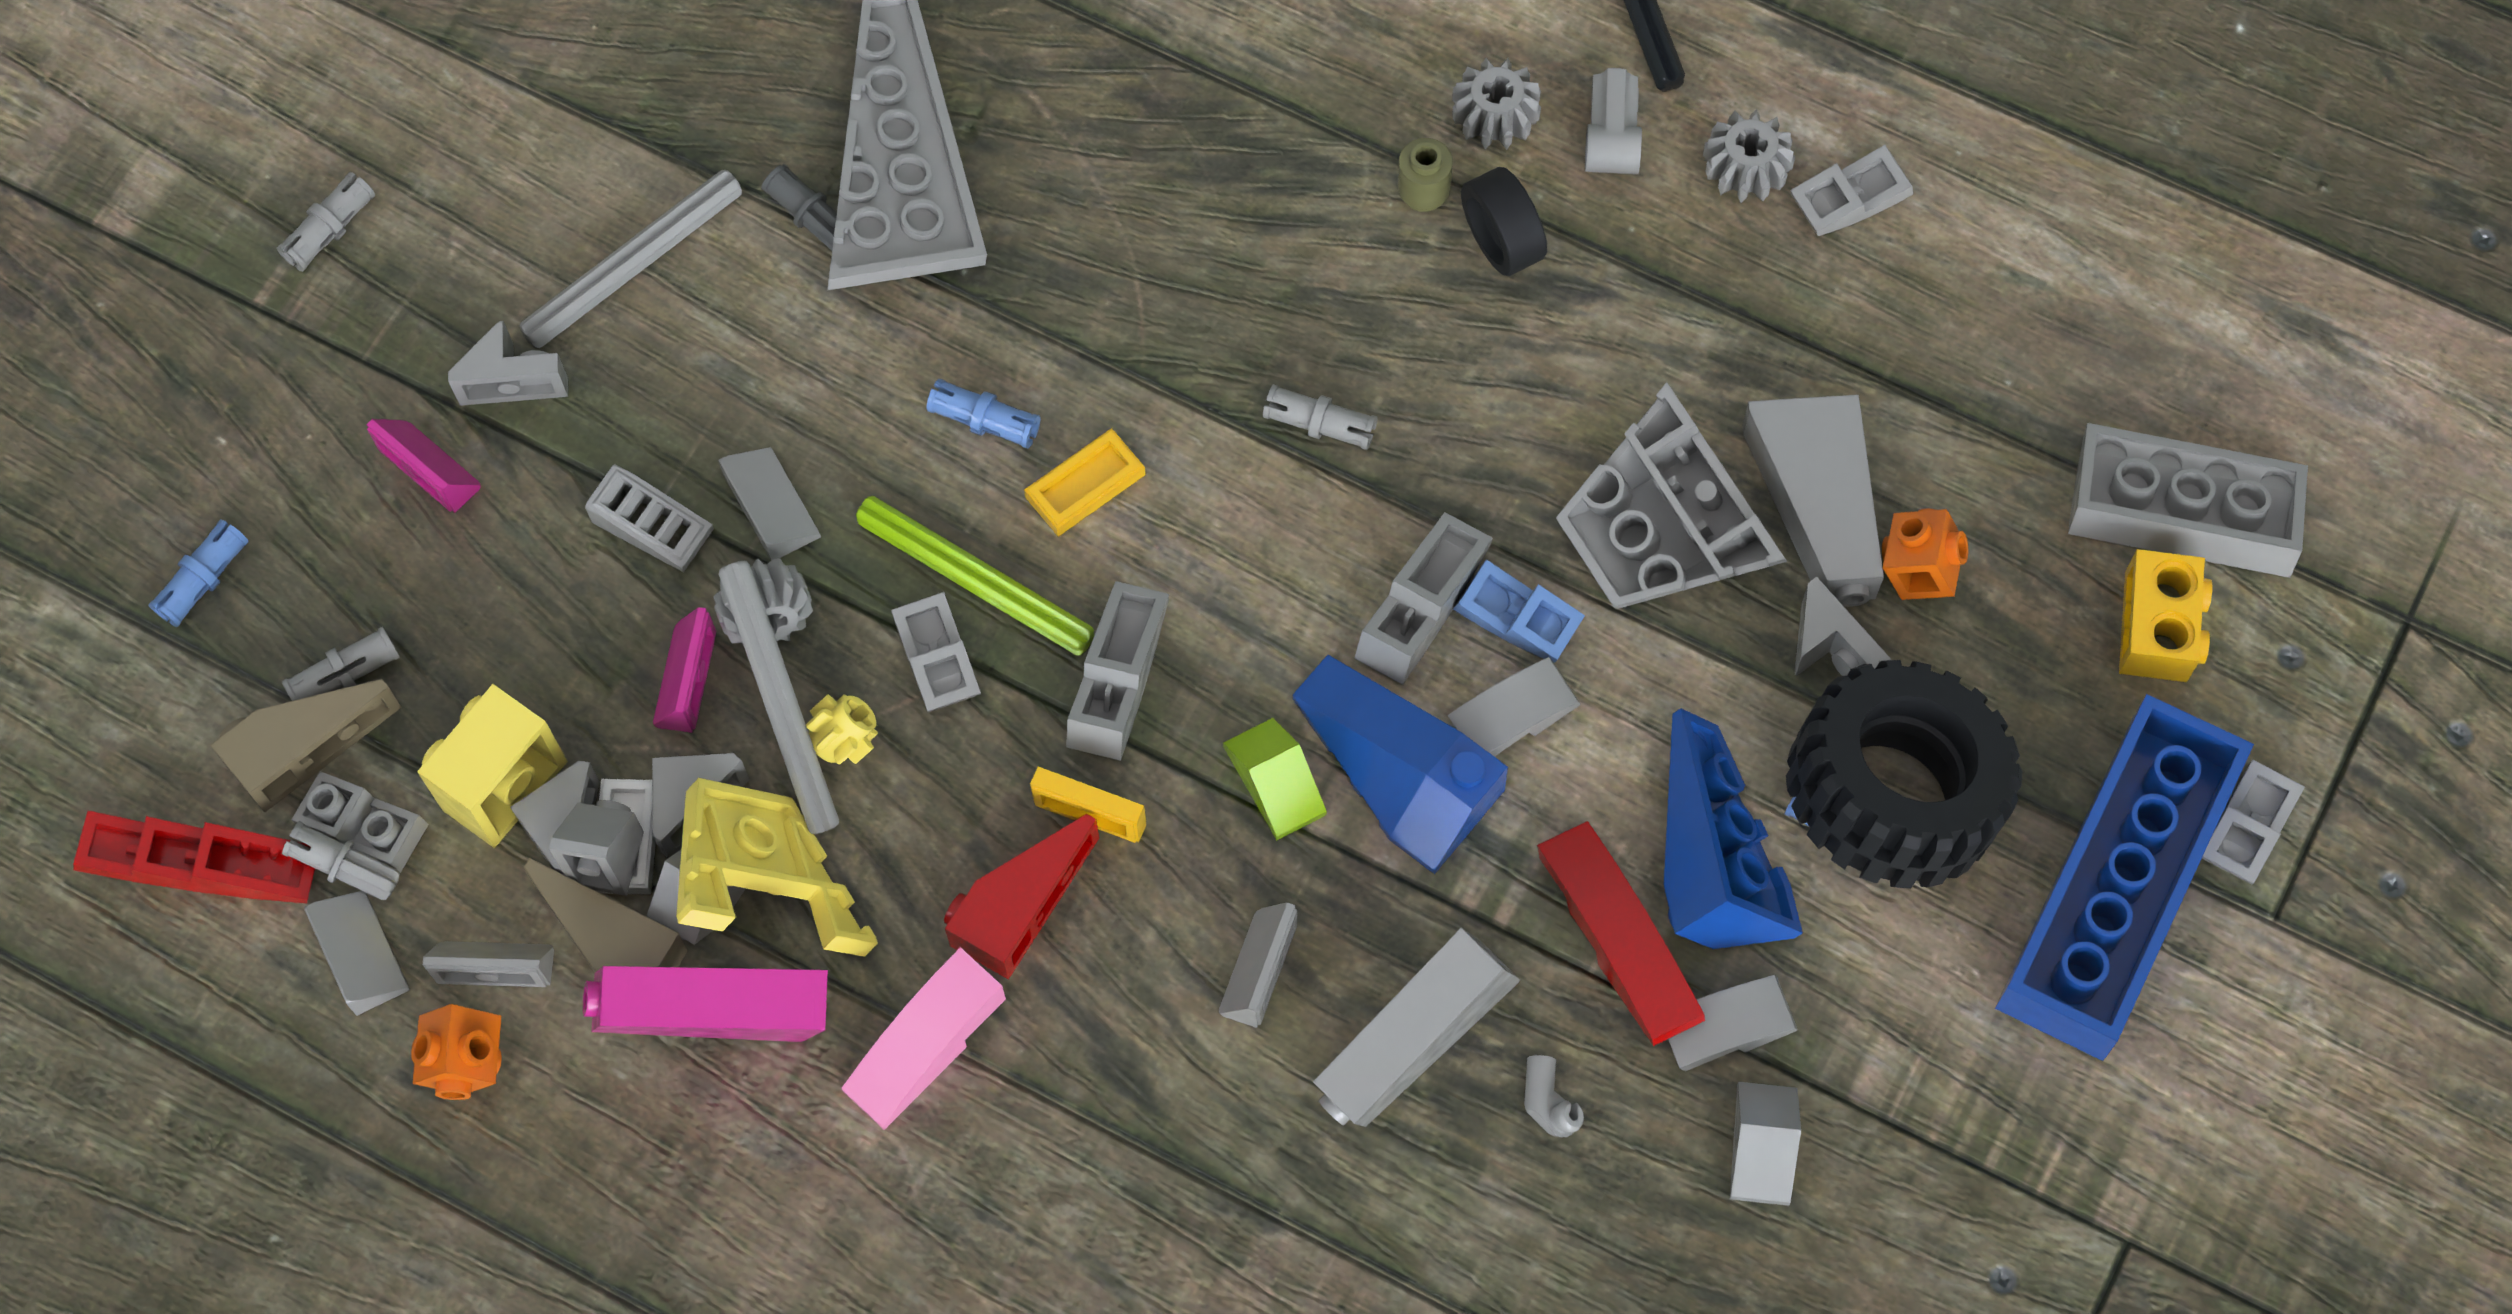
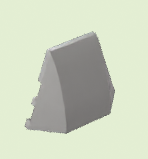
M1667 382L1656 394L1657 400L1637 424L1633 422L1624 433L1626 438L1605 464L1598 465L1556 517L1615 609L1787 562Z

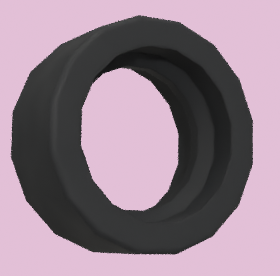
M1497 167L1464 183L1461 189V200L1467 222L1480 249L1500 274L1511 276L1544 259L1547 254V239L1542 222L1527 191L1512 172L1507 168Z

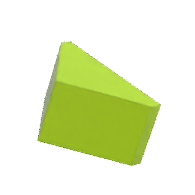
M1274 718L1223 742L1225 751L1276 841L1327 815L1326 808L1300 744Z

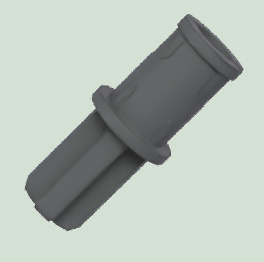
M787 165L777 166L766 177L761 189L794 217V225L798 228L805 226L832 251L837 213L826 204V195L822 192L815 193Z

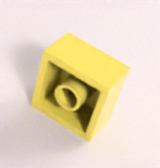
M492 684L482 696L478 695L468 702L460 715V722L446 739H440L431 745L423 757L421 768L417 772L443 812L495 848L518 821L510 807L554 778L568 761L546 721Z

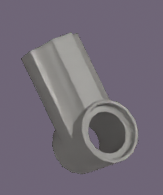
M1607 68L1604 72L1593 75L1591 124L1587 125L1585 144V172L1639 174L1642 128L1637 126L1638 77L1631 75L1626 69Z

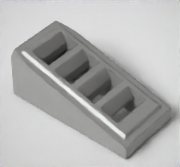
M616 464L610 468L585 506L593 524L683 573L714 530L711 523L635 474ZM640 504L647 505L636 523H631L629 520ZM661 514L667 516V519L654 537L648 534ZM681 524L688 527L674 549L667 546V543Z

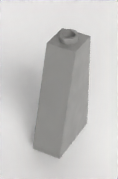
M1859 395L1748 401L1742 424L1743 435L1810 581L1818 577L1844 607L1859 606L1867 603L1870 599H1876L1884 575Z
M1460 928L1313 1081L1324 1093L1318 1102L1341 1125L1344 1126L1351 1120L1354 1124L1366 1127L1508 994L1521 979L1481 940Z

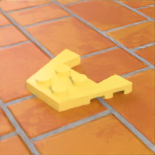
M698 778L689 787L685 795L676 914L678 924L724 931L736 918L727 886H736L767 892L772 895H783L808 900L824 950L865 957L878 944L870 926H864L860 929L849 908L855 901L846 886L833 883L821 864L827 855L816 836L808 831L804 816L792 797Z

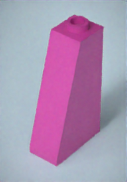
M602 966L594 973V981L585 982L582 1003L583 1016L592 1017L591 1032L803 1042L825 1031L828 970Z

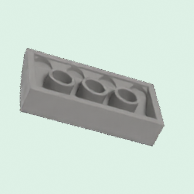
M2087 423L2075 480L2068 534L2156 552L2203 557L2207 562L2290 578L2303 548L2308 465Z

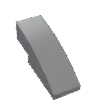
M1444 512L1395 577L1388 597L1362 630L1354 658L1403 685L1451 614L1488 551L1493 538Z
M1115 581L1086 656L1084 677L1067 719V748L1121 761L1150 672L1169 601V594Z

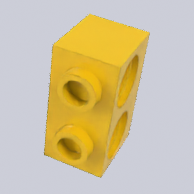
M2136 550L2125 571L2119 674L2187 682L2198 664H2205L2209 652L2210 633L2207 630H2201L2202 612H2208L2212 598V580L2204 578L2205 558ZM2165 584L2175 588L2180 597L2173 598L2165 595L2160 591L2158 585ZM2162 635L2172 639L2178 649L2172 650L2162 647L2154 636Z

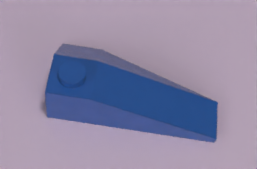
M1327 655L1292 695L1294 702L1329 752L1333 753L1349 776L1350 783L1359 797H1363L1379 820V826L1388 839L1433 874L1440 869L1505 791L1508 766L1462 732L1330 655Z
M1680 708L1672 714L1664 888L1669 906L1668 918L1675 934L1711 949L1780 941L1798 937L1803 932L1791 884L1783 867H1775L1774 869L1771 867L1760 842L1768 837L1762 820L1753 819L1741 801L1738 793L1744 790L1745 783L1719 726Z

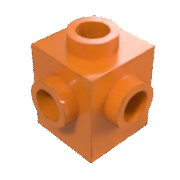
M1926 508L1915 512L1894 513L1890 534L1884 537L1882 542L1883 570L1901 600L1955 597L1960 566L1965 564L1968 559L1967 537L1963 531L1958 530L1947 509L1936 510Z
M454 1004L419 1015L417 1036L411 1049V1057L414 1063L412 1084L435 1089V1096L448 1100L471 1098V1092L496 1084V1075L502 1061L501 1050L499 1049L502 1016Z

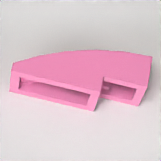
M960 947L918 991L882 1033L842 1087L843 1092L885 1130L967 1047L965 1040L1006 1000L1003 986Z

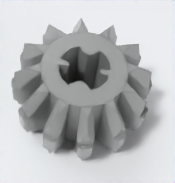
M1487 58L1481 63V71L1467 67L1463 73L1462 82L1456 83V86L1453 88L1452 101L1455 105L1453 106L1452 117L1455 124L1463 125L1462 133L1465 135L1466 140L1480 135L1482 137L1481 144L1485 150L1492 143V140H1499L1506 150L1512 144L1513 136L1526 141L1527 136L1531 132V125L1537 124V121L1540 119L1541 106H1539L1541 90L1539 84L1530 82V73L1527 67L1513 72L1509 58L1501 64V67H1494Z
M1756 109L1747 120H1744L1734 111L1729 116L1728 124L1717 121L1716 125L1712 128L1711 139L1705 142L1703 157L1705 158L1704 161L1707 162L1705 169L1707 180H1719L1718 189L1720 195L1732 189L1738 191L1737 196L1740 203L1747 199L1748 193L1753 192L1763 202L1769 196L1770 188L1781 190L1786 184L1787 173L1793 169L1795 161L1794 152L1791 150L1793 140L1791 132H1778L1780 124L1777 117L1764 123L1760 121V115Z
M780 558L773 559L767 564H763L759 559H756L753 566H751V570L776 641L780 639L790 641V633L806 628L805 618L813 612L811 606L812 599L803 575L798 572L795 565H785ZM720 580L721 590L713 596L715 612L724 634L728 635L731 643L743 644Z

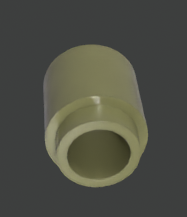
M1419 138L1409 142L1400 153L1398 192L1402 200L1416 211L1428 212L1435 210L1450 195L1453 158L1445 144L1433 138Z

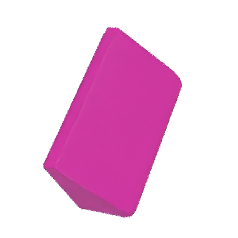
M372 419L366 424L367 430L377 449L449 512L453 511L456 513L480 490L481 484L477 479L408 421Z
M696 608L678 621L674 627L653 719V725L657 728L690 733L696 728L717 632L706 608Z

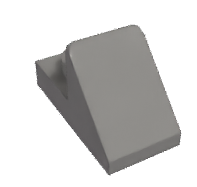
M504 321L496 323L448 371V382L460 406L568 397V376L558 353L549 354L545 351L531 350L523 352L520 356H514L513 341Z
M1815 577L1808 583L1800 611L1795 663L1796 676L1828 652L1832 654V662L1841 676H1846L1850 669L1863 664H1872L1875 669L1879 661L1891 660L1886 652L1818 577Z

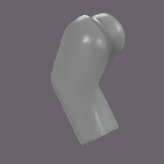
M1545 1055L1527 1057L1524 1099L1526 1112L1548 1134L1555 1137L1571 1136L1583 1125L1584 1113L1578 1103L1571 1105L1569 1101L1565 1100L1554 1090L1556 1059Z

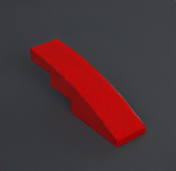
M89 810L86 814L73 863L74 871L193 892L305 904L308 901L315 868L290 856L282 855L286 841L290 842L291 840L207 822L204 823L203 828L148 816H146L145 822ZM298 842V843H300V844H303V845H305V846L311 848L309 845H307V844H305V843Z
M1586 821L1538 844L1539 858L1565 895L1569 913L1595 949L1599 967L1652 1045L1655 1046L1704 1022V1012L1671 952L1619 866L1590 823Z

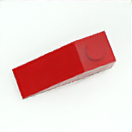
M1088 814L1083 815L976 880L967 895L959 893L950 904L944 917V923L947 924L945 931L950 947L956 950L961 947L975 961L1009 980L1099 840L1097 820Z

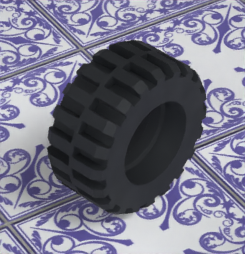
M1901 660L1879 661L1875 669L1872 664H1863L1850 669L1846 676H1838L1832 681L1822 696L1817 699L1790 748L1787 759L1790 769L1786 774L1787 792L1790 797H1796L1791 807L1800 824L1807 822L1810 830L1807 836L1818 849L1825 846L1833 854L1831 861L1844 870L1849 865L1861 871L1859 878L1873 883H1878L1881 878L1890 880V887L1909 889L1912 888L1916 881H1919L1921 887L1927 888L1941 885L1946 878H1958L1969 871L1973 863L1980 860L2013 813L2019 800L2017 792L2022 786V769L2020 764H2016L2020 757L2018 747L2013 736L2006 737L2005 731L2008 725L1998 710L1992 712L1985 705L1988 699L1976 687L1970 691L1959 683L1961 677L1949 671H1945L1941 675L1931 671L1932 665L1912 661L1910 666L1907 667L1902 666ZM1870 746L1889 747L1903 751L1916 758L1935 776L1945 800L1938 802L1918 801L1904 797L1889 789L1872 773L1863 757L1861 748Z

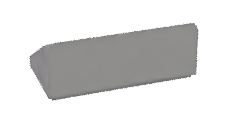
M771 447L728 455L718 460L723 476L771 561L821 538L816 525Z
M358 891L316 901L304 907L343 998L356 1016L410 990L367 893Z
M1282 903L1261 908L1254 914L1219 1007V1014L1223 1017L1255 1028L1261 1025L1297 928V909H1295V905Z
M444 941L436 944L423 956L422 965L437 984L547 987V985L551 984L554 948L549 944Z

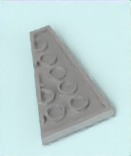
M862 0L828 290L986 265L987 252L918 0Z

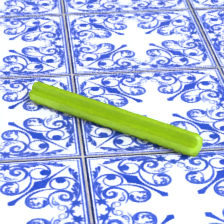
M868 496L858 508L856 517L860 526L1071 653L1081 656L1091 645L1095 636L1092 626L877 497Z

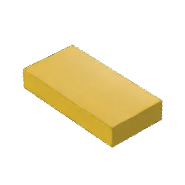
M1111 428L1024 489L1025 498L1059 537L1145 476V466Z
M1039 766L1031 780L1030 786L1035 806L1072 820H1077L1083 815L1088 814L1097 820L1099 830L1134 843L1140 841L1147 825L1144 805Z

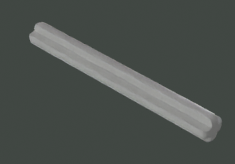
M725 169L719 171L524 319L519 327L526 340L535 348H541L741 196L742 190L738 180Z
M737 561L719 569V577L808 831L811 834H819L831 830L839 824V818L750 564L747 561Z

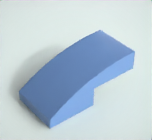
M1487 559L1479 567L1453 608L1459 614L1501 639L1541 658L1546 659L1549 657L1554 663L1558 660L1585 617L1584 614L1539 584L1531 590Z

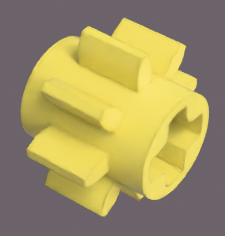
M828 694L810 710L813 718L806 724V728L809 729L808 732L814 750L821 759L830 763L841 764L849 758L854 764H857L874 748L870 741L878 734L874 729L876 727V718L871 708L860 698L843 694L835 701Z

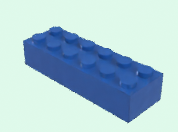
M2148 694L2145 695L2125 732L1995 1009L2104 1061L2119 1040L2254 746L2253 743Z

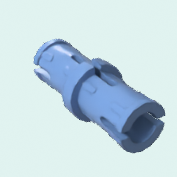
M938 379L934 383V388H937L938 391L935 389L930 391L927 400L928 412L970 426V432L980 436L987 432L1022 445V447L1027 449L1033 444V439L1029 437L1036 438L1041 422L1040 415L1031 414L996 400L997 395L987 391L980 395L948 383L943 379Z
M220 519L208 537L192 555L183 556L177 564L181 568L148 605L158 616L166 622L170 619L169 623L178 627L207 590L214 591L220 583V580L217 578L230 561L249 542L234 526L230 524L227 527L228 523Z

